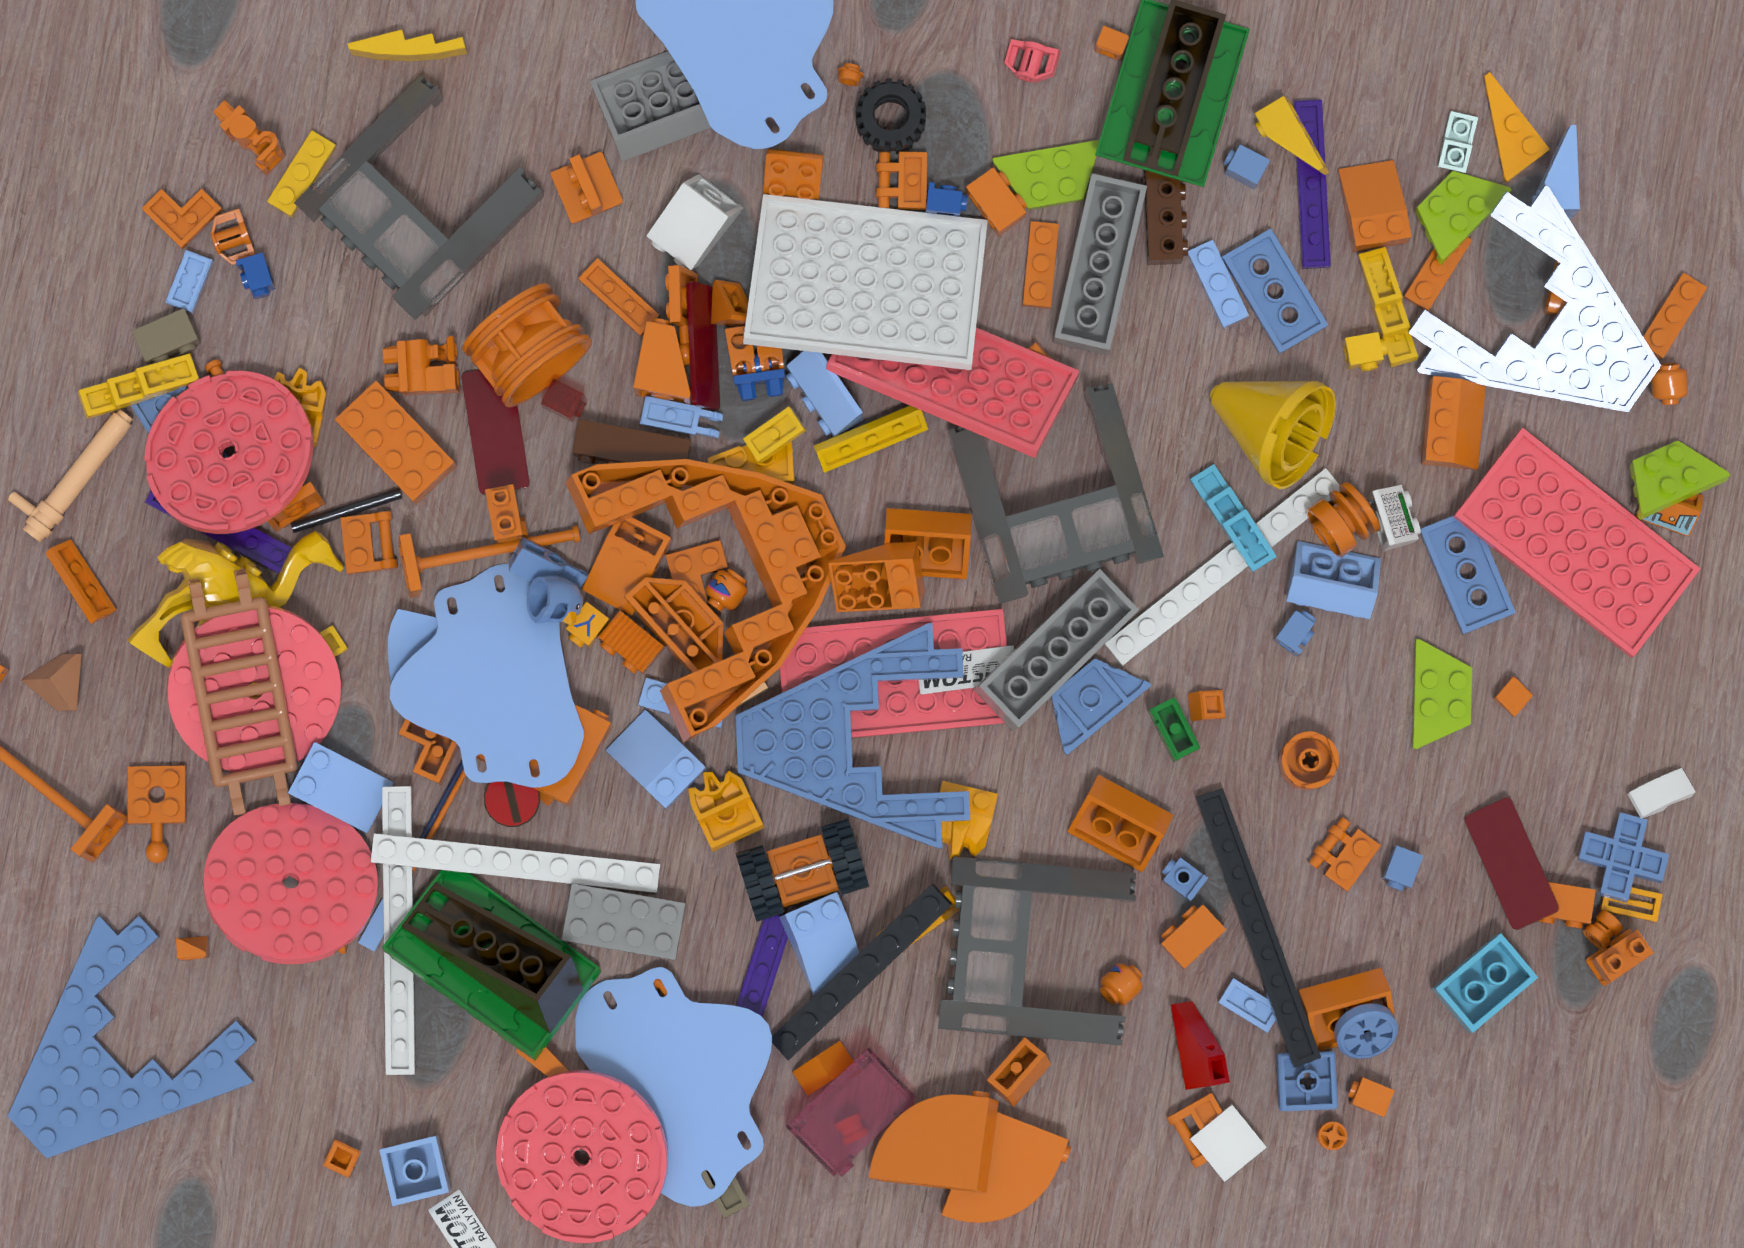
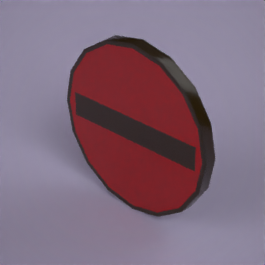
M511 782L488 783L484 793V806L488 815L497 824L506 827H520L530 822L537 814L541 803L538 790Z

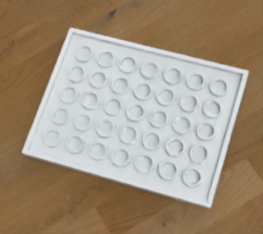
M763 194L743 344L971 370L988 220Z

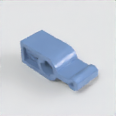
M523 537L509 559V571L531 582L539 576L559 575L570 579L580 590L588 577L586 571L566 563L558 554Z

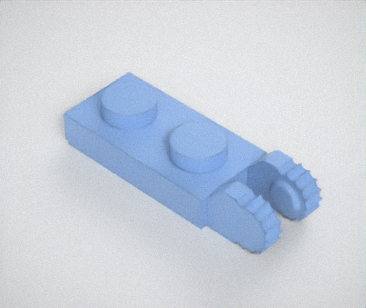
M646 396L640 425L693 436L697 434L710 438H719V431L712 428L698 427L700 417L715 422L722 421L723 414L703 410L701 407Z

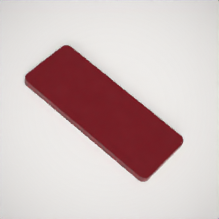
M695 281L687 282L691 401L697 407L719 410L720 387L717 324H711L713 287Z
M480 370L463 373L461 379L480 493L486 495V489L512 484L515 490L528 488L530 480L518 405L506 407L502 402L503 396H498L495 393L494 388Z
M1503 798L1467 815L1465 823L1511 927L1515 930H1520L1559 911V904L1513 801L1510 798Z

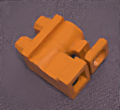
M224 100L213 111L221 122L219 126L232 142L236 140L241 148L254 153L257 156L255 165L266 176L286 156L281 150L280 142L275 133L270 131L262 132L240 105L234 109Z
M448 336L446 344L443 346L438 344L430 345L428 340L417 339L397 341V346L383 348L384 364H398V374L384 375V384L387 391L400 392L404 396L460 393L459 368L456 366L458 364L457 343L454 336ZM431 360L448 363L443 364V366L430 367Z
M514 485L486 489L485 493L494 540L497 543L520 540L522 537L528 538L526 519L519 516Z
M1628 928L1610 940L1609 948L1606 947L1605 950L1600 949L1588 957L1586 964L1597 980L1603 986H1606L1654 954V952L1638 929L1632 932Z

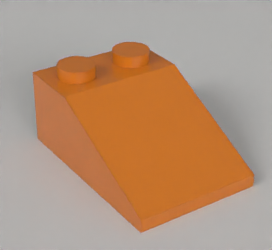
M1394 160L1338 169L1352 252L1408 243L1412 238L1410 224Z

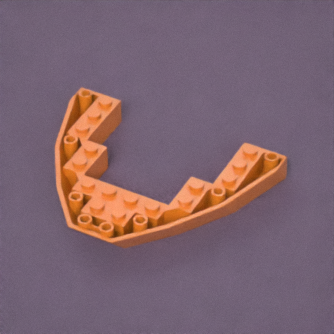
M689 459L596 464L572 474L565 482L588 534L662 504H666L677 529L728 508L773 608L733 624L724 632L734 656L672 681L660 690L683 743L718 725L782 666L823 601L831 582L828 562L841 558L846 547L823 495L759 472Z

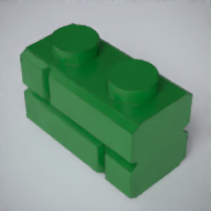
M1175 697L1149 709L1148 714L1165 748H1168V754L1172 762L1178 761L1201 748Z

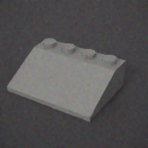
M669 51L590 81L622 162L711 128L694 90Z

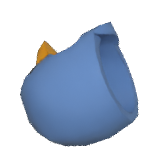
M550 574L539 576L532 580L528 589L527 611L535 623L564 622L568 625H573L576 621V616L580 614L583 597L578 586L570 579Z

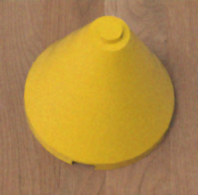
M1318 381L1222 382L1217 384L1210 394L1212 407L1261 479L1266 484L1278 489H1285L1295 484L1313 465L1319 456L1313 450L1320 437L1327 440L1336 411L1334 391Z

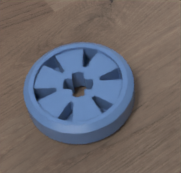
M1363 1004L1350 1009L1341 1016L1334 1029V1037L1340 1051L1354 1059H1367L1383 1053L1394 1043L1398 1035V1024L1393 1013L1387 1007L1380 1004Z

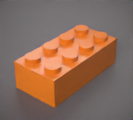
M377 381L370 385L335 418L339 426L415 505L457 467L455 462Z

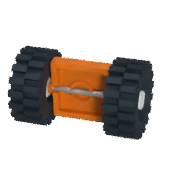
M848 818L821 826L823 838L822 835H818L766 851L773 873H771L763 845L735 853L756 922L784 914L775 885L778 887L783 907L838 891L839 889L841 895H845L869 887Z

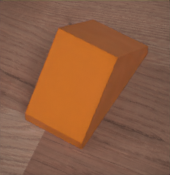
M721 280L714 281L711 324L732 327L746 324L749 301L740 283Z
M838 1041L792 1073L807 1096H809L856 1064L841 1041Z

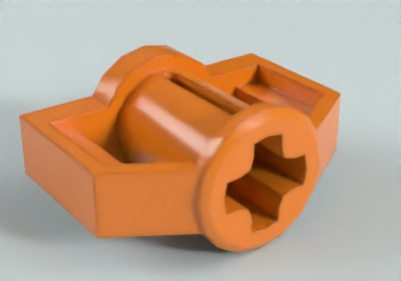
M240 208L215 216L210 234L218 255L233 265L236 264L235 260L256 254ZM237 218L239 225L215 233L216 225ZM238 234L241 235V236H239V237L230 239V240L225 241V242H222V243L219 242L220 240H223V239H226V238H229V237H232V236H235V235H238ZM246 244L248 249L230 257L222 253V251Z

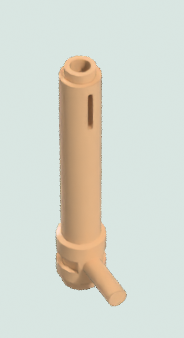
M120 409L117 413L113 412L45 501L41 500L37 507L16 492L10 494L8 501L29 516L25 521L27 524L23 528L25 532L40 543L44 538L48 539L52 534L50 530L55 524L59 525L64 518V512L130 429V423L133 420Z

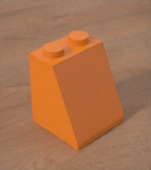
M654 318L653 322L646 321L633 386L635 396L643 398L649 396L691 405L690 389L675 326H670V321Z

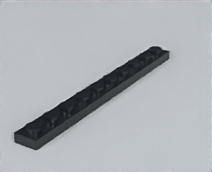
M1221 788L1195 798L1292 1067L1295 1068L1319 1060L1321 1055L1225 792Z

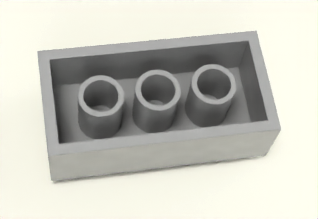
M572 884L562 941L676 961L686 903Z

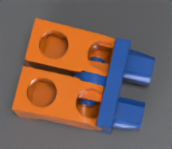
M745 326L725 329L735 387H738L741 400L757 399L755 385L766 383L768 397L782 396L783 381L785 380L782 348L757 346V353L754 354L753 345L743 344Z

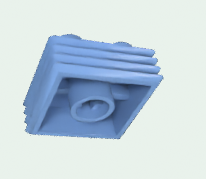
M1319 1052L1321 1059L1295 1068L1292 1067L1288 1053L1276 1055L1280 1111L1329 1110L1338 1108L1335 1052ZM1305 1073H1308L1309 1078H1314V1084H1310L1308 1090H1305V1086L1300 1084V1079L1304 1078Z

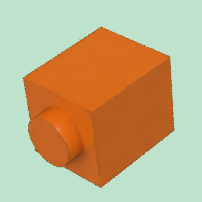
M1359 1077L1358 1082L1353 1080L1347 1096L1351 1098L1349 1104L1380 1117H1385L1395 1090L1364 1077Z

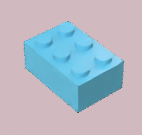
M1499 933L1482 945L1431 990L1468 1033H1473L1539 977L1502 933Z

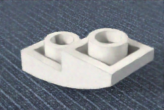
M1680 768L1632 790L1627 795L1642 819L1664 811L1671 804L1692 797L1695 794V790L1683 769Z

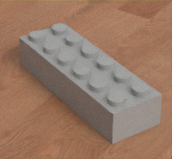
M1092 173L1053 343L1104 355L1109 354L1147 186Z
M1098 569L1072 592L973 690L1013 731L1034 714L1139 609L1101 569Z

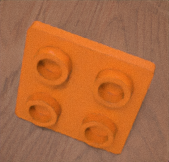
M768 149L766 152L763 194L819 200L824 155Z
M602 152L581 159L580 154L569 158L570 165L551 172L552 180L572 224L623 204V199Z

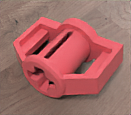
M1011 39L1004 63L1017 78L1037 83L1054 77L1061 52L1059 49L1046 47L1039 43ZM1019 49L1025 50L1019 71H1016L1014 64ZM1043 55H1049L1045 73L1038 75Z

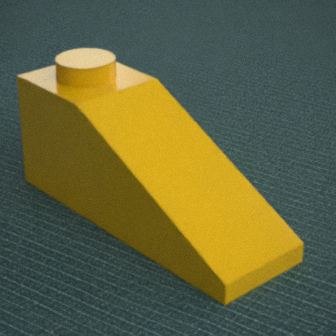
M1282 96L1255 113L1259 120L1255 125L1263 138L1267 136L1273 142L1322 174L1326 175L1329 173L1290 100Z

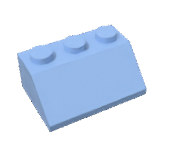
M803 351L786 366L788 374L785 377L794 390L799 387L804 394V397L801 398L802 402L810 413L815 410L821 419L817 423L826 436L831 434L832 437L843 434L863 420V412L839 377L826 369L828 361L824 355L818 352Z
M1297 541L1288 584L1287 602L1370 619L1378 594L1381 558L1349 552L1340 558L1328 547Z

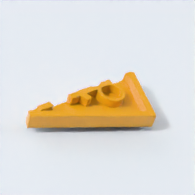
M1489 72L1484 76L1485 92L1489 101L1490 117L1494 137L1497 141L1498 157L1500 156L1503 171L1502 177L1503 181L1507 183L1549 152L1550 149Z

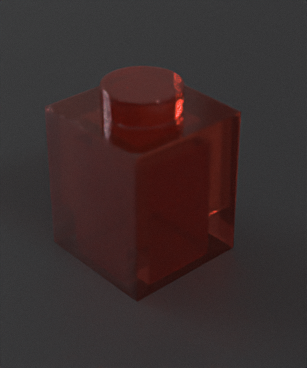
M554 378L540 403L542 408L572 423L575 417L580 418L587 406V403L584 402V393Z

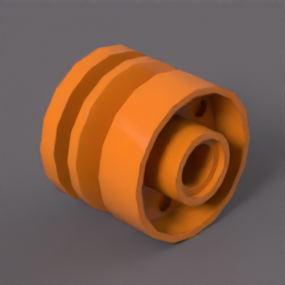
M1343 482L1339 485L1340 492L1337 490L1330 492L1333 506L1326 500L1320 499L1306 509L1307 517L1317 537L1340 558L1356 548L1353 533L1362 540H1367L1369 538L1368 531L1375 534L1380 530V524L1373 508L1367 499L1349 482Z

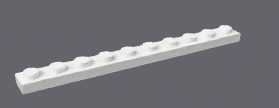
M1326 468L1256 523L1271 548L1308 519L1306 514L1307 508L1320 499H1324L1329 503L1332 490L1340 492L1338 482ZM1229 544L1104 645L1121 666L1125 665L1247 568L1248 565L1233 544Z
M412 786L382 787L383 835L412 838ZM383 864L384 944L413 907V867ZM384 952L386 1075L415 1074L414 973Z
M374 834L371 863L657 893L660 864L383 834Z

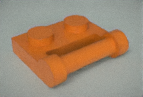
M391 511L340 517L347 575L398 568L392 546ZM379 523L383 559L375 562L371 531V524Z
M1212 1093L1205 1095L1167 1117L1170 1126L1174 1125L1192 1157L1191 1163L1194 1168L1208 1161L1190 1140L1193 1135L1186 1125L1184 1118L1191 1115L1200 1131L1219 1116L1223 1111Z

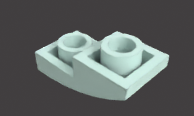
M1450 111L1438 167L1466 173L1478 117Z

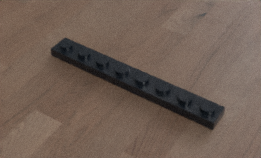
M934 883L931 884L772 1036V1044L787 1060H790L953 904Z

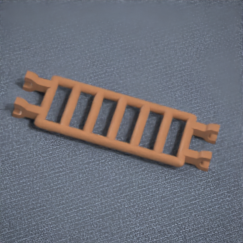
M245 569L234 571L239 601L207 608L205 607L200 579L188 580L194 610L181 614V623L212 782L215 787L228 786L234 816L245 813L240 783L273 776L279 806L291 804L285 774L295 772L298 768L267 601L263 597L251 598L248 576ZM257 610L259 626L196 638L193 622ZM262 637L263 654L201 665L199 649ZM267 665L270 681L207 693L204 677ZM272 692L275 708L212 721L209 704ZM275 719L278 721L280 731L278 736L217 747L216 731ZM283 747L284 763L225 775L222 773L220 759Z

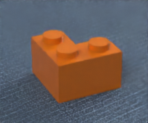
M405 719L399 735L424 746L413 772L442 785L459 746L455 741L426 730Z

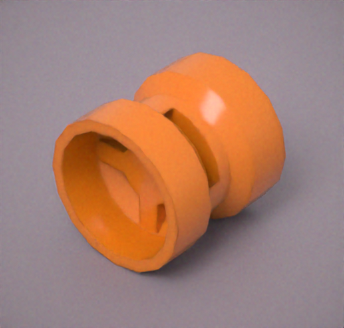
M1601 910L1596 915V921L1584 928L1583 934L1597 948L1605 950L1610 944V939L1613 936H1617L1623 930V926L1611 913Z

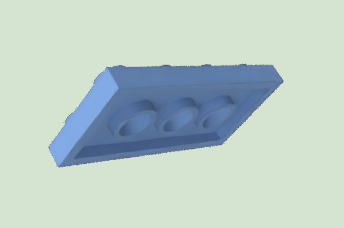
M1272 229L1265 231L1222 256L1227 269L1279 355L1328 327V323ZM1257 260L1265 261L1268 265V272L1264 275L1255 273L1253 263ZM1272 284L1279 285L1283 290L1282 297L1279 299L1269 297L1267 293L1268 286ZM1290 308L1297 313V320L1294 323H1286L1282 319L1281 314L1284 309Z
M1453 516L1420 529L1421 538L1462 635L1516 613L1488 544ZM1451 538H1459L1463 541L1464 549L1461 553H1454L1450 550L1449 541ZM1470 564L1473 566L1475 575L1472 579H1464L1460 575L1461 565ZM1474 590H1480L1485 594L1486 601L1483 605L1477 606L1472 603L1470 596Z

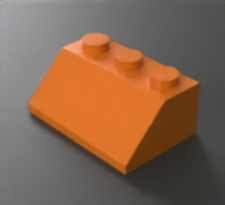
M1433 376L1429 380L1422 465L1478 470L1486 386L1459 378Z
M887 508L884 544L917 542L922 575L924 577L967 579L972 514Z
M1098 774L1067 832L1143 873L1164 837L1174 815Z
M1382 968L1299 990L1300 1001L1319 1051L1338 1047L1334 1037L1336 1023L1342 1015L1354 1007L1363 1004H1380L1387 1007L1395 1017L1391 990Z

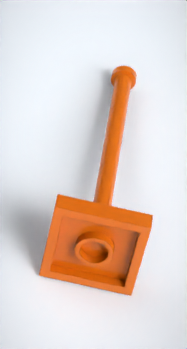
M219 359L209 362L204 367L206 372L211 373L213 377L224 374L221 369L222 363ZM309 482L301 487L295 498L280 513L267 522L278 532L290 525L291 522L299 520L326 503L314 485Z
M575 525L571 526L570 530L525 539L540 546H547L573 540L574 543L580 542L578 526ZM411 533L399 535L398 547L409 598L420 597L422 587L419 573H423L422 569L511 553L515 551L521 539L420 558V556H415Z
M0 746V760L86 829L72 846L71 850L78 856L94 863L128 821V816L122 811L106 804L97 817L92 820Z

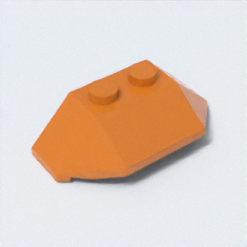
M645 577L624 596L645 625L690 673L722 661L724 623L686 581Z

